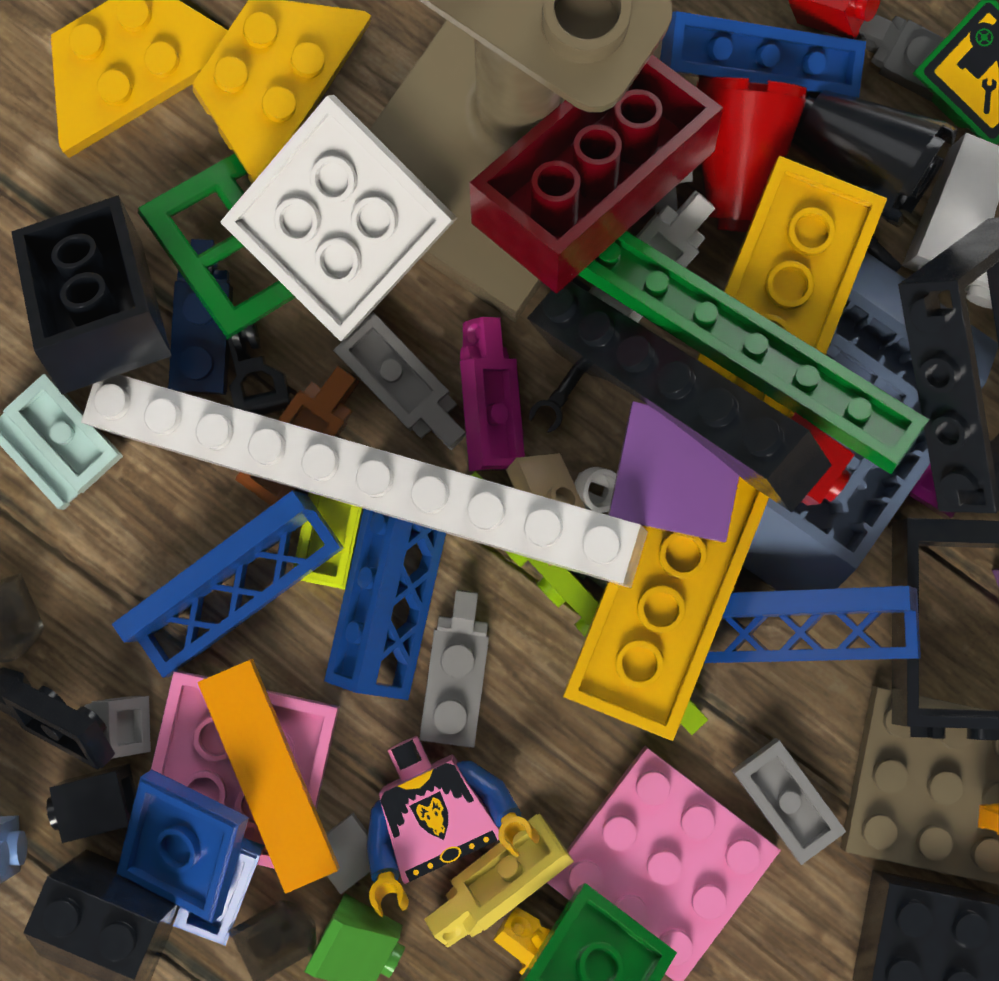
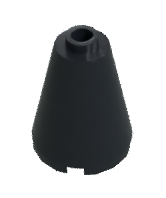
M824 90L817 98L812 95L806 98V104L797 126L799 127L797 140L842 181L887 198L881 217L890 224L900 227L904 223L903 214L900 210L904 209L912 213L945 160L937 155L944 142L953 145L958 128L946 121Z

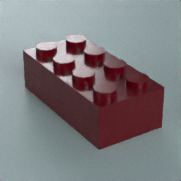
M651 55L622 99L615 106L603 112H586L565 100L469 182L471 224L557 294L715 151L723 107L654 55Z

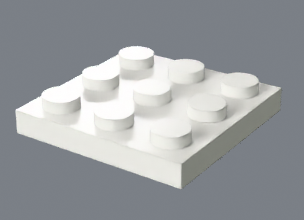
M327 95L220 223L340 341H343L363 322L453 224L457 217L335 95Z

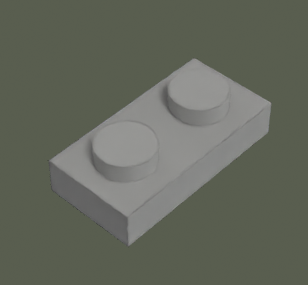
M774 738L731 770L801 865L846 833L844 827L777 738Z

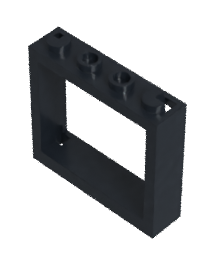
M999 217L988 218L898 284L921 414L929 419L924 431L938 509L944 512L996 514L999 511V434L990 442L965 288L987 272L999 347ZM950 290L953 308H941L939 294L942 291Z
M906 518L893 522L892 586H911L916 588L919 613V546L999 548V521ZM892 613V647H906L904 613ZM892 659V724L910 727V737L946 739V728H967V739L999 740V710L919 708V659Z

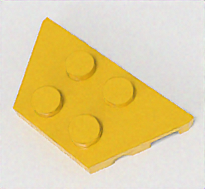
M108 0L51 34L58 140L63 153L68 158L74 156L192 85L228 30L179 0Z
M286 0L247 1L193 81L192 88L193 93L205 112L211 115L218 126V132L230 150L234 151L248 173V179L251 184L313 113L366 32L372 15L361 10Z

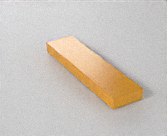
M250 659L197 682L285 894L337 872L340 866L254 660Z

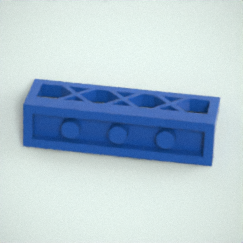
M292 490L112 623V626L124 643L139 642L162 678L169 677L174 671L189 663L336 555L344 547L308 495ZM309 521L325 545L307 559L288 556L292 532ZM280 542L278 554L266 552ZM258 557L277 560L273 584L263 591L244 588L248 564ZM287 562L299 564L285 574ZM235 575L234 586L223 585L225 581ZM213 590L232 593L229 615L220 623L200 620L204 597ZM243 595L254 596V598L241 606ZM191 607L189 618L179 617V615ZM170 622L188 625L184 649L169 659L154 637V634ZM199 627L210 629L197 639Z
M363 509L324 682L355 693L409 700L446 533ZM417 543L422 553L420 566L409 576L403 565L406 551ZM405 597L410 607L407 622L396 630L391 621L394 605ZM393 652L397 660L393 684L377 683L381 661Z
M911 586L731 593L722 619H725L739 633V636L725 651L708 652L704 663L921 659L917 589ZM881 613H904L906 647H882L865 630ZM847 614L868 615L858 625ZM824 615H837L853 630L837 649H825L808 633ZM790 616H810V618L800 626ZM768 617H780L796 632L780 650H768L752 635ZM736 618L754 619L745 628ZM861 637L871 648H850V646ZM801 639L813 648L792 650ZM747 640L757 651L737 650Z

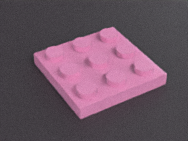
M180 670L174 671L151 769L248 816L249 819L244 838L265 845L197 683L208 677ZM266 690L313 804L317 809L340 706ZM264 846L257 865L275 869Z
M644 746L567 848V852L574 862L548 881L547 884L568 900L571 899L578 886L584 883L588 884L677 952L665 974L673 981H684L781 850L660 756Z

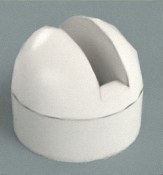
M591 467L578 474L575 481L576 491L586 509L598 513L609 511L617 475L615 472L601 467ZM591 482L605 487L602 497L588 491Z

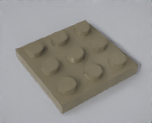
M872 686L844 829L846 833L843 834L840 848L847 853L999 885V835L993 830L978 828L979 806L981 804L999 803V740L967 739V728H946V739L910 737V727L892 724V690ZM919 696V708L986 710Z

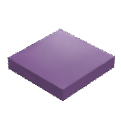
M633 401L628 416L608 515L646 527L726 542L739 475L647 404Z

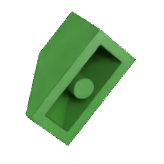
M344 893L320 937L304 972L315 978L328 981H377L380 973L390 978L405 950V946L398 943L403 925L385 915L383 917L379 916L373 908Z

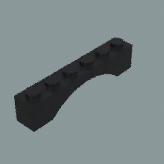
M572 281L557 294L551 290L527 317L556 353L590 376L599 377L615 384L655 409L718 457L748 484L791 513L832 466L808 429Z

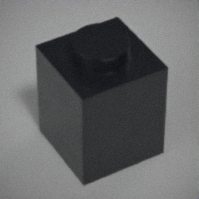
M130 764L66 779L49 787L51 797L47 799V815L51 827L55 831L59 830L62 844L125 828L129 825L136 796Z

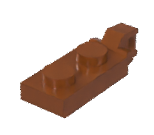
M337 366L322 388L311 382L304 392L299 390L278 420L338 437L346 427V421L353 412L344 404L360 381L342 367ZM239 472L235 479L270 506L292 490L299 491V489Z

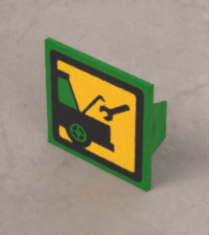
M980 0L919 65L913 74L933 93L932 102L958 128H969L977 137L996 145L999 143V3L996 0Z

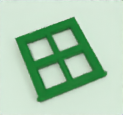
M235 153L138 207V214L227 339L296 298L278 280L234 307L208 268L245 246L232 235L197 255L171 218L215 192L228 211H230L244 194L236 180L248 174Z

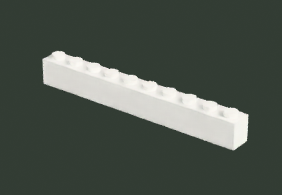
M116 375L93 384L81 423L118 436L628 588L632 587L648 533L642 525L123 375Z

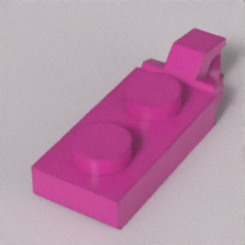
M479 317L463 322V347L460 352L469 472L506 470L516 458L525 457L517 360L509 359L507 349L503 347L500 318Z

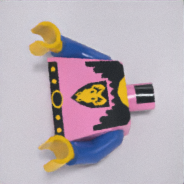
M418 736L409 738L387 750L400 779L382 787L379 793L380 800L371 808L366 844L371 878L374 882L369 891L370 903L376 913L383 917L382 899L389 893H397L398 904L401 910L404 911L409 905V899L403 887L397 881L399 876H401L403 883L406 884L497 840L513 856L519 857L518 851L513 846L514 836L520 831H526L530 839L537 844L540 838L539 834L525 818L521 817L519 807L501 779L473 761L458 762L453 754L430 764Z

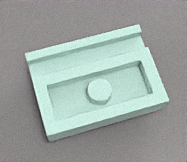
M42 374L10 403L0 416V446L57 509L65 510L71 505L70 502L80 493H84L123 457L98 428L81 423L84 412L66 393H60L52 378L47 374Z

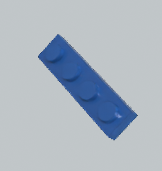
M674 11L672 12L670 26L665 37L662 39L660 61L679 75L698 78H749V82L768 84V80L806 87V93L820 95L824 90L859 98L866 41Z

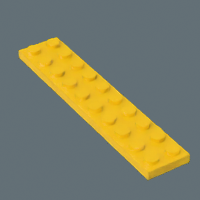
M778 156L724 292L826 355L887 198ZM698 353L696 360L786 416L794 413L706 356ZM739 476L726 542H718L643 526L648 533L632 587L628 588L607 581L562 696L673 741L769 497Z

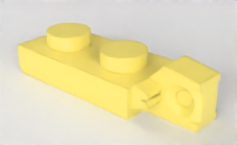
M540 813L528 820L539 834L540 838L537 844L530 839L526 831H520L513 839V846L518 851L519 857L513 856L499 842L450 880L453 887L445 895L448 901L424 919L433 936L447 948L467 935L474 937L483 930H487L574 862L549 823Z

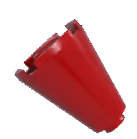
M699 78L696 87L723 107L715 151L702 162L705 198L715 207L708 218L718 219L717 230L747 232L778 156L784 158L787 156L806 104L807 88L769 80L768 84L749 82V78Z

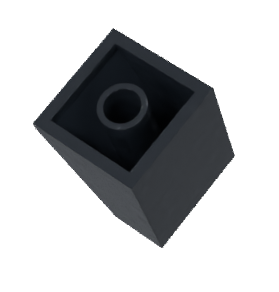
M87 849L47 876L23 932L39 956L98 981H151L173 929V924L180 907L116 874L118 862Z

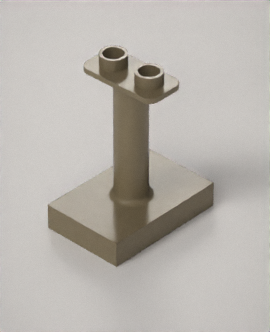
M419 0L447 20L369 130L457 217L453 224L421 257L422 260L516 323L543 282L471 224L469 182L565 100L586 112H603L615 106L622 99L651 55L660 60L662 39L665 37L672 20L671 0Z

